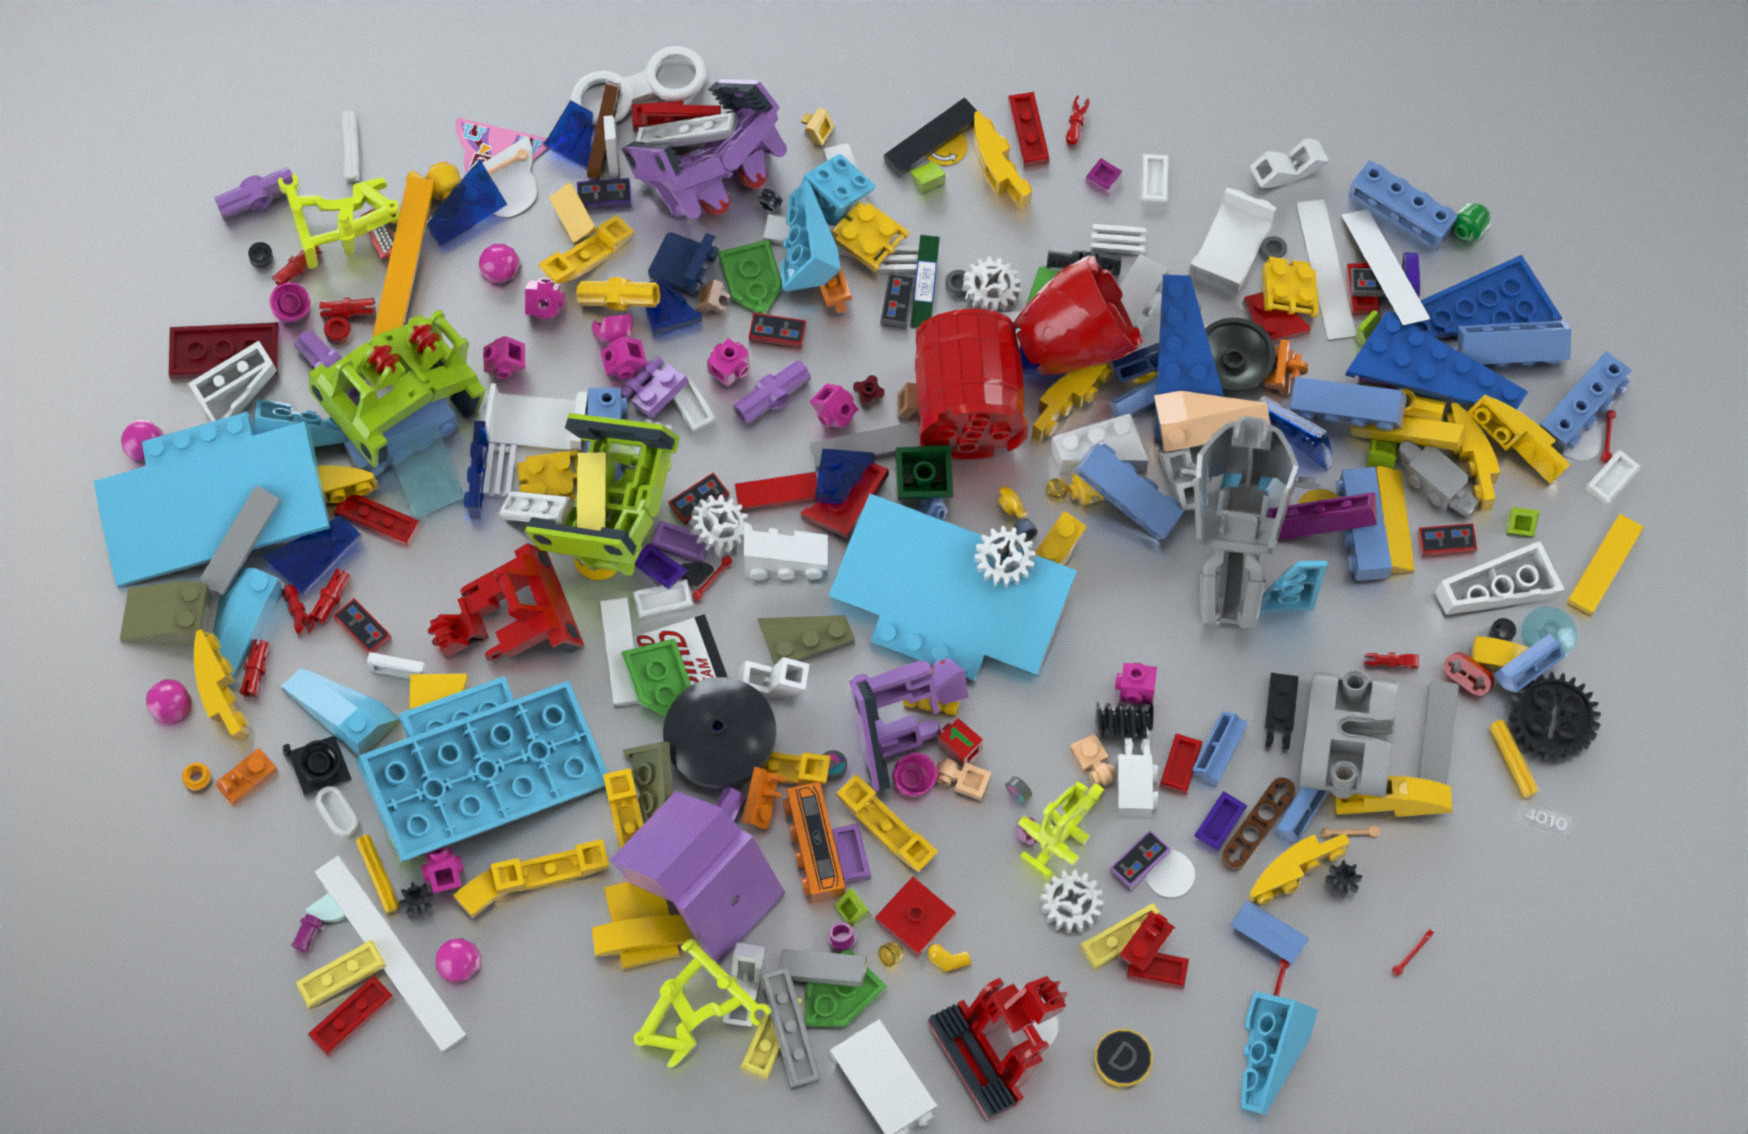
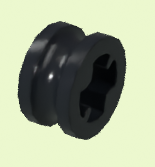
M763 189L761 192L762 196L756 199V203L763 211L775 214L778 211L777 207L782 205L783 200L776 192L770 189Z
M256 242L249 248L248 256L253 266L265 268L272 263L273 253L270 245L267 243ZM260 251H264L265 255H267L263 256L262 260H258L256 256Z
M1500 618L1493 623L1489 635L1491 638L1512 642L1516 634V626L1511 620ZM1500 627H1506V632L1510 633V636L1506 634L1505 637H1501L1500 631H1498Z

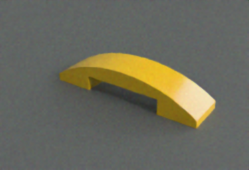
M615 215L599 225L596 234L564 254H561L559 251L538 263V268L555 284L571 281L586 274L607 260L634 235L635 231L618 215Z
M773 752L763 769L783 776L785 781L778 782L780 784L805 785L820 781V784L823 785L827 783L831 756L803 752L802 756Z
M631 768L603 774L620 849L644 825Z
M857 774L836 793L846 808L879 842L915 871L919 872L938 853L918 832L915 834L876 797V792Z
M603 839L575 845L573 850L520 862L519 858L490 864L497 893L518 892L554 886L589 876L610 867Z
M681 914L632 918L599 925L591 929L595 957L624 954L625 950L671 945L682 946L687 940L696 939Z

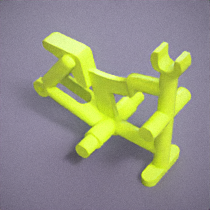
M295 174L292 175L293 182L289 185L283 183L282 177L278 178L280 191L287 195L296 231L299 234L306 262L310 269L318 267L316 246L340 240L344 252L347 255H352L355 252V238L387 223L398 222L400 214L398 202L389 200L378 192L387 187V183L383 178L356 183L353 185V197L336 200L323 199L320 195L298 196L299 181ZM365 202L376 209L353 220L354 211L362 209ZM302 206H317V209L321 212L340 211L337 215V230L311 237Z
M1077 781L1073 787H1069L1053 803L1048 804L1043 811L1044 818L1041 825L1024 815L1019 820L1018 825L1025 829L1027 834L1041 843L1042 851L1036 859L1024 851L1020 858L1049 880H1051L1054 874L1045 867V864L1054 854L1073 866L1078 861L1079 856L1071 851V848L1063 842L1069 835L1082 845H1085L1089 840L1090 836L1078 828L1077 825L1093 805L1101 800L1105 789L1095 783L1088 791V787ZM1064 803V805L1062 806V811H1064L1065 813L1064 815H1061L1059 812L1056 811V809Z
M689 939L681 946V949L684 952H689L694 959L675 979H669L664 982L659 991L661 994L659 1000L640 1031L634 1035V1042L638 1046L648 1045L675 1050L672 1058L666 1065L670 1068L677 1066L696 1046V1040L691 1032L707 1018L715 1014L723 1017L743 1005L750 1012V1021L754 1025L759 1026L762 1022L756 1016L757 1011L761 1009L767 1015L772 1013L768 1005L758 1004L737 984V978L734 975L729 976L698 946L699 942L696 939ZM703 966L717 980V986L720 989L726 988L733 997L722 1004L715 1002L707 1004L694 1012L683 992L686 989L685 984ZM671 1004H673L682 1020L676 1027L677 1037L655 1034L656 1029Z

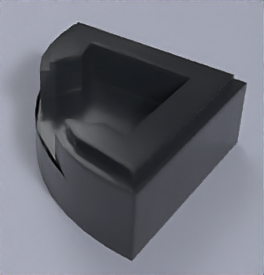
M705 562L681 564V566L687 569L682 579L687 580L688 584L695 590L714 572V567Z

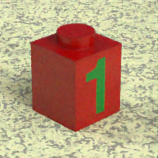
M959 718L953 724L947 723L938 734L940 736L938 747L962 768L965 762L969 764L983 748V739Z

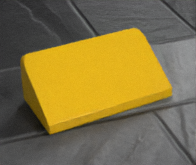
M571 182L549 197L573 244L596 232V227Z

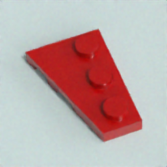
M863 459L840 479L838 485L829 492L825 491L819 496V501L810 508L806 507L801 511V518L849 539L855 530L869 494L877 495L889 476L888 468Z

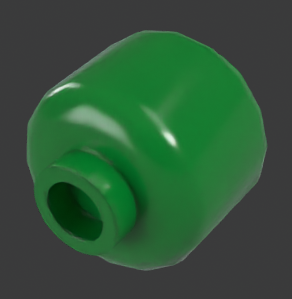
M1478 203L1464 205L1456 213L1458 217L1454 223L1453 231L1457 237L1466 242L1479 240L1491 227L1490 212L1485 206Z

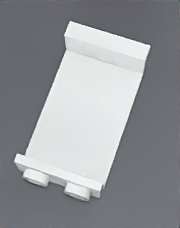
M1227 187L1223 204L1198 255L1193 257L1188 275L1193 279L1238 296L1260 250L1261 243L1265 239L1274 220L1276 207L1266 200H1258L1248 196L1241 190H1233Z
M495 383L490 384L489 393H485L483 399V409H486V415L480 418L479 433L483 434L485 444L516 445L517 447L555 451L579 450L583 453L584 441L565 429L569 413L588 415V392L577 391L576 401L501 394L498 393Z
M880 1019L830 1049V1059L836 1067H841L884 1134H910L909 1130L917 1125L924 1127L935 1119L934 1115L937 1113L936 1103Z

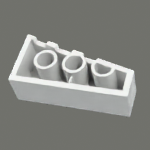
M1538 541L1441 581L1434 591L1445 614L1450 615L1555 600L1563 593L1564 588L1541 541Z

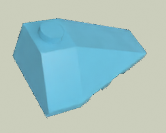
M804 180L789 195L786 224L790 226L788 238L784 239L783 248L787 249L786 260L781 261L780 268L782 288L785 291L825 285L841 270L837 246L810 182Z
M256 399L252 425L254 435L305 421L311 430L314 447L350 441L331 417L325 420L312 410L300 413L292 411V405Z
M1298 561L1286 569L1263 593L1260 611L1314 610L1327 569V561Z
M255 568L240 569L226 594H220L213 634L220 642L221 648L218 650L222 658L226 657L233 668V672H231L233 679H235L252 648V641L258 638L279 601L283 590L279 578Z
M303 668L298 670L281 686L290 697L358 757L367 753L401 722L399 717L381 701Z

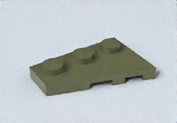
M845 615L757 618V623L774 666L783 657L804 662L855 644L854 635Z
M657 742L623 750L625 759H630L633 771H631L633 780L637 782L640 791L638 802L645 823L673 795L669 742Z

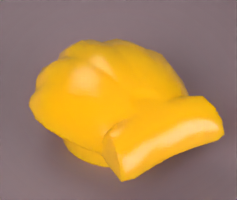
M1000 487L999 491L1002 496L998 498V502L1005 512L1010 516L1015 513L1019 519H1026L1028 512L1023 508L1018 494L1010 487Z

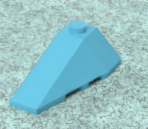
M1254 991L1245 1023V1029L1249 1030L1248 1045H1244V1055L1248 1057L1247 1070L1243 1073L1242 1109L1266 1115L1310 1039L1318 1013L1317 1009L1295 1000Z

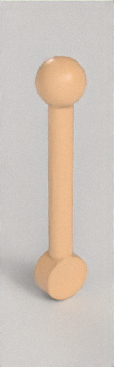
M521 149L517 152L516 156L487 171L481 170L478 174L479 179L487 180L489 175L518 160L525 161L528 158V152L525 149Z
M1371 826L1369 829L1331 830L1325 827L1321 829L1320 834L1323 838L1344 833L1346 835H1369L1371 838H1377L1380 834V829L1377 826Z

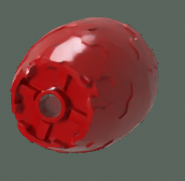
M1088 255L1076 263L1070 264L1055 275L1027 303L1013 322L1015 329H1021L1016 335L1026 357L1031 364L1039 363L1040 366L1036 370L1041 375L1072 373L1104 365L1133 353L1139 348V344L1143 342L1141 331L1137 327H1133L1121 301L1123 292L1109 270H1103L1096 262L1095 256L1091 257Z

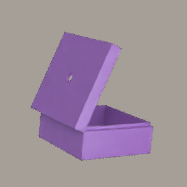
M675 791L610 859L611 863L628 883L674 902L703 951L717 964L727 956L736 946V943L740 942L785 893L753 836L744 830L741 831L723 808ZM737 896L735 902L731 904V900Z

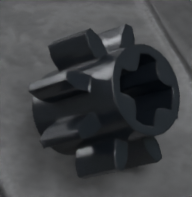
M1342 860L1340 866H1330L1329 872L1332 875L1326 877L1325 883H1331V894L1337 892L1345 898L1350 890L1353 893H1357L1359 887L1355 883L1361 882L1362 875H1356V864L1350 866L1346 864L1345 860ZM1341 875L1348 881L1347 883L1343 882V878L1340 877Z
M411 882V887L407 890H400L405 899L400 900L399 905L400 908L408 907L406 909L407 917L415 914L419 915L420 919H423V914L427 910L433 911L429 901H433L435 895L433 892L427 893L428 886L426 883L418 886Z

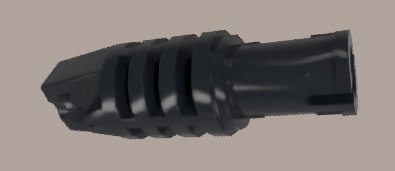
M1076 249L1072 253L1048 250L1046 267L1066 268L1070 264H1074L1089 255L1091 257L1095 256L1096 262L1103 270H1109L1112 275H1120L1121 257L1103 252L1096 253L1094 251L1087 252L1086 250L1079 251Z

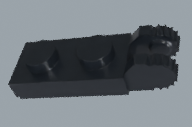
M1272 672L1270 674L1264 726L1266 728L1265 747L1271 748L1274 742V730L1284 731L1281 742L1282 749L1289 750L1291 732L1294 728L1299 676Z

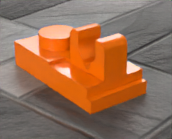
M841 265V270L838 274L832 277L825 285L820 286L827 308L835 305L837 314L847 311L845 302L852 300Z
M258 748L217 780L215 786L234 806L277 773L278 769L266 754Z
M754 767L742 823L758 829L768 830L772 817L774 798H780L782 794L776 791L777 783L785 781L783 776Z

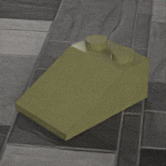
M177 581L128 588L120 641L194 647L196 631L200 629L207 631L212 600L207 583Z

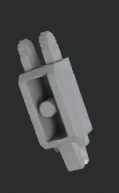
M1407 440L1401 442L1396 456L1398 463L1400 462L1407 469L1405 476L1408 482L1413 487L1420 488L1426 493L1434 505L1441 506L1445 511L1451 507L1465 517L1477 507L1478 501L1466 488L1468 475L1436 447H1426L1422 451L1418 446L1412 444L1413 442Z

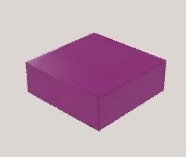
M1100 158L1086 176L1085 181L1108 194L1121 178L1123 171Z

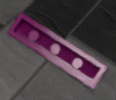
M1371 492L1289 505L1278 540L1374 526L1377 524L1376 494ZM1279 507L1269 508L1267 517L1276 518Z

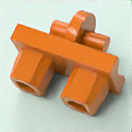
M1281 340L1280 347H1275L1274 365H1277V370H1272L1268 378L1263 382L1265 388L1278 389L1281 396H1289L1291 380L1295 381V377L1307 374L1309 365L1302 361V355L1295 354L1294 350L1289 348V340Z

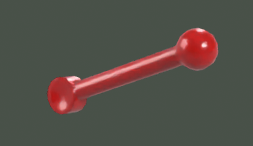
M1614 410L1606 412L1608 423L1605 448L1600 456L1601 461L1604 463H1608L1612 458L1610 453L1613 420L1617 416Z
M724 556L721 560V565L699 590L693 591L692 597L694 600H701L704 591L725 568L732 566L731 557Z
M1431 929L1426 932L1399 965L1393 966L1392 971L1394 975L1400 976L1403 974V968L1433 936L1434 932Z
M1284 958L1279 961L1281 968L1274 991V996L1278 997L1286 969L1291 964Z

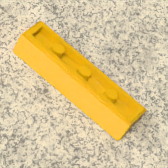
M1403 416L1402 427L1393 428V431L1379 430L1376 428L1377 425L1366 424L1365 428L1355 426L1350 428L1352 436L1398 443L1407 440L1415 445L1460 451L1465 425Z
M1376 466L1375 470L1392 564L1390 574L1415 572L1401 470Z

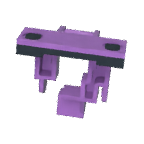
M946 658L945 661H935L932 668L927 661H916L871 678L866 674H859L849 681L864 768L873 790L877 792L891 788L887 764L884 758L922 746L923 740L935 737L940 732V724L938 722L926 721L918 724L914 715L885 724L878 716L877 709L906 699L910 704L927 698L933 713L937 714L939 713V700L944 705L969 698L965 671L951 659Z

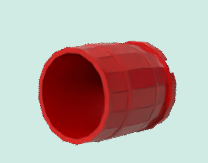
M977 308L957 309L937 314L924 321L915 331L916 393L918 413L921 420V425L919 426L920 445H951V459L961 461L995 457L994 451L1007 447L1008 452L1018 448L1028 438V420L1024 417L1025 394L1021 353L1013 321L1008 316L996 311Z

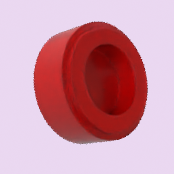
M332 317L324 325L325 337L332 344H344L351 337L350 323L343 317Z

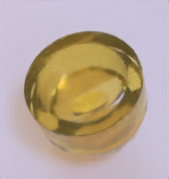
M1061 478L1051 479L1046 485L1047 497L1054 502H1059L1066 498L1068 493L1066 482ZM1055 484H1058L1062 491L1061 493L1058 492Z
M892 941L880 946L878 955L884 965L892 967L901 961L904 951L902 946H898L897 942Z

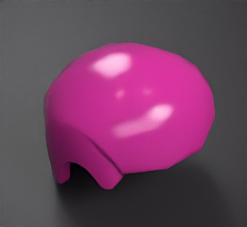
M492 244L484 249L479 258V268L482 276L491 283H504L515 278L518 268L521 266V261L516 251L506 244Z
M286 282L275 287L270 296L269 305L273 315L280 321L294 323L300 321L308 314L311 299L307 290L301 285Z
M632 315L604 317L602 323H598L596 320L593 321L591 325L593 336L595 339L606 344H610L621 336L629 338L632 333Z
M137 420L129 424L121 436L123 452L133 460L145 461L142 441L163 436V431L151 421Z
M163 679L155 683L146 694L145 699L148 710L162 724H175L185 719L191 711V696L187 689L177 680Z
M917 752L909 753L897 761L892 773L895 788L903 795L918 797L927 793L934 786L937 777L935 763L927 755Z
M463 938L451 939L438 949L435 967L444 979L450 982H464L469 980L477 970H480L481 953L472 942Z

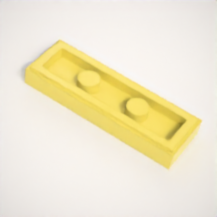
M606 452L578 453L577 527L600 531L602 527L605 528Z
M1154 903L1080 944V949L1094 971L1119 958L1124 947L1151 911L1155 914L1160 913Z
M371 939L295 983L307 1007L312 1009L387 965L377 945Z
M797 997L800 1006L802 999ZM764 1012L761 1019L762 1024L756 1030L741 1064V1070L768 1080L779 1056L780 1048L771 1017Z

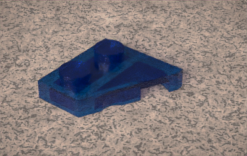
M570 100L546 139L544 146L587 170L592 148L593 112Z
M664 278L650 281V283H657L659 285L660 302L656 307H644L653 335L703 322L701 313L698 310L695 311L687 304V300L680 293L675 292Z
M822 448L815 501L843 504L849 497L851 489L857 486L863 478L862 474L869 464L873 465L875 462V453Z

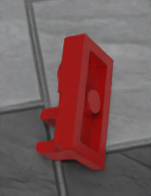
M1151 911L1124 947L1119 958L1143 974L1175 930V927L1168 923V919L1160 913L1155 914Z

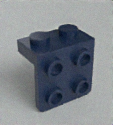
M673 232L667 233L648 269V276L651 279L695 295L700 284H704L711 263H714L718 256L719 248L716 246V236L706 233L702 242L699 243Z

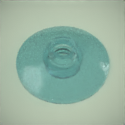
M1540 607L1533 610L1526 616L1522 624V640L1527 647L1533 646L1550 633L1554 640L1561 642L1564 654L1567 655L1573 649L1577 640V628L1574 621L1566 612L1555 607ZM1552 626L1556 631L1549 632L1546 627Z

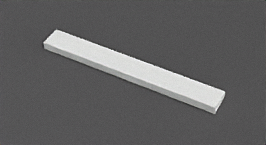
M337 856L314 871L362 941L366 943L372 939L375 942L387 965L383 968L384 972L442 1054L466 1039V1033L341 858Z

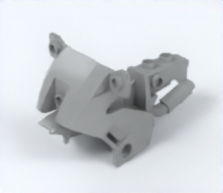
M1243 416L1238 421L1226 423L1199 451L1197 463H1189L1188 468L1184 467L1181 470L1183 474L1196 475L1194 477V501L1197 542L1201 546L1213 547V555L1205 561L1203 569L1200 571V613L1203 615V622L1216 624L1218 620L1221 623L1237 624L1242 628L1254 627L1255 621L1258 620L1266 583L1263 567L1259 563L1260 553L1273 554L1295 487L1320 489V484L1315 483V478L1299 476L1298 481H1295L1299 466L1288 440L1280 429L1273 425H1268V421L1263 418ZM1226 472L1242 474L1239 487L1228 486L1219 491L1217 511L1206 510V483H1211L1213 477ZM1261 476L1278 478L1286 485L1276 518L1266 517L1269 493L1265 490H1258ZM1217 575H1220L1219 598L1217 602Z

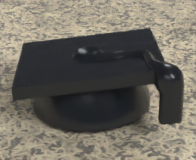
M335 736L311 741L305 746L291 750L289 743L283 745V755L290 757L304 796L318 792L324 787L335 786L352 780Z

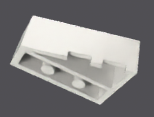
M1142 254L1138 256L1120 286L1123 292L1121 301L1133 327H1137L1140 331L1143 327L1141 324L1147 316L1151 315L1161 297L1162 274H1169L1168 269Z
M257 341L188 384L213 422L240 414L276 373L277 369L261 343Z
M1130 413L1052 437L1051 452L1060 474H1074L1073 470L1090 447L1098 443L1110 446L1116 452L1115 456L1122 462L1127 461L1137 469L1138 474L1147 473L1149 460Z
M744 525L745 577H751L754 580H763L767 577H779L783 580H789L794 577L820 579L822 576H828V535L794 531L792 536L777 534L776 528H768L767 533L752 531V525Z

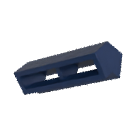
M1159 343L1112 361L1119 382L1123 383L1158 370Z

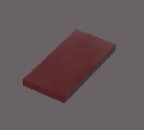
M278 322L170 327L169 378H198L257 341L261 343L276 367L277 371L274 375H279Z

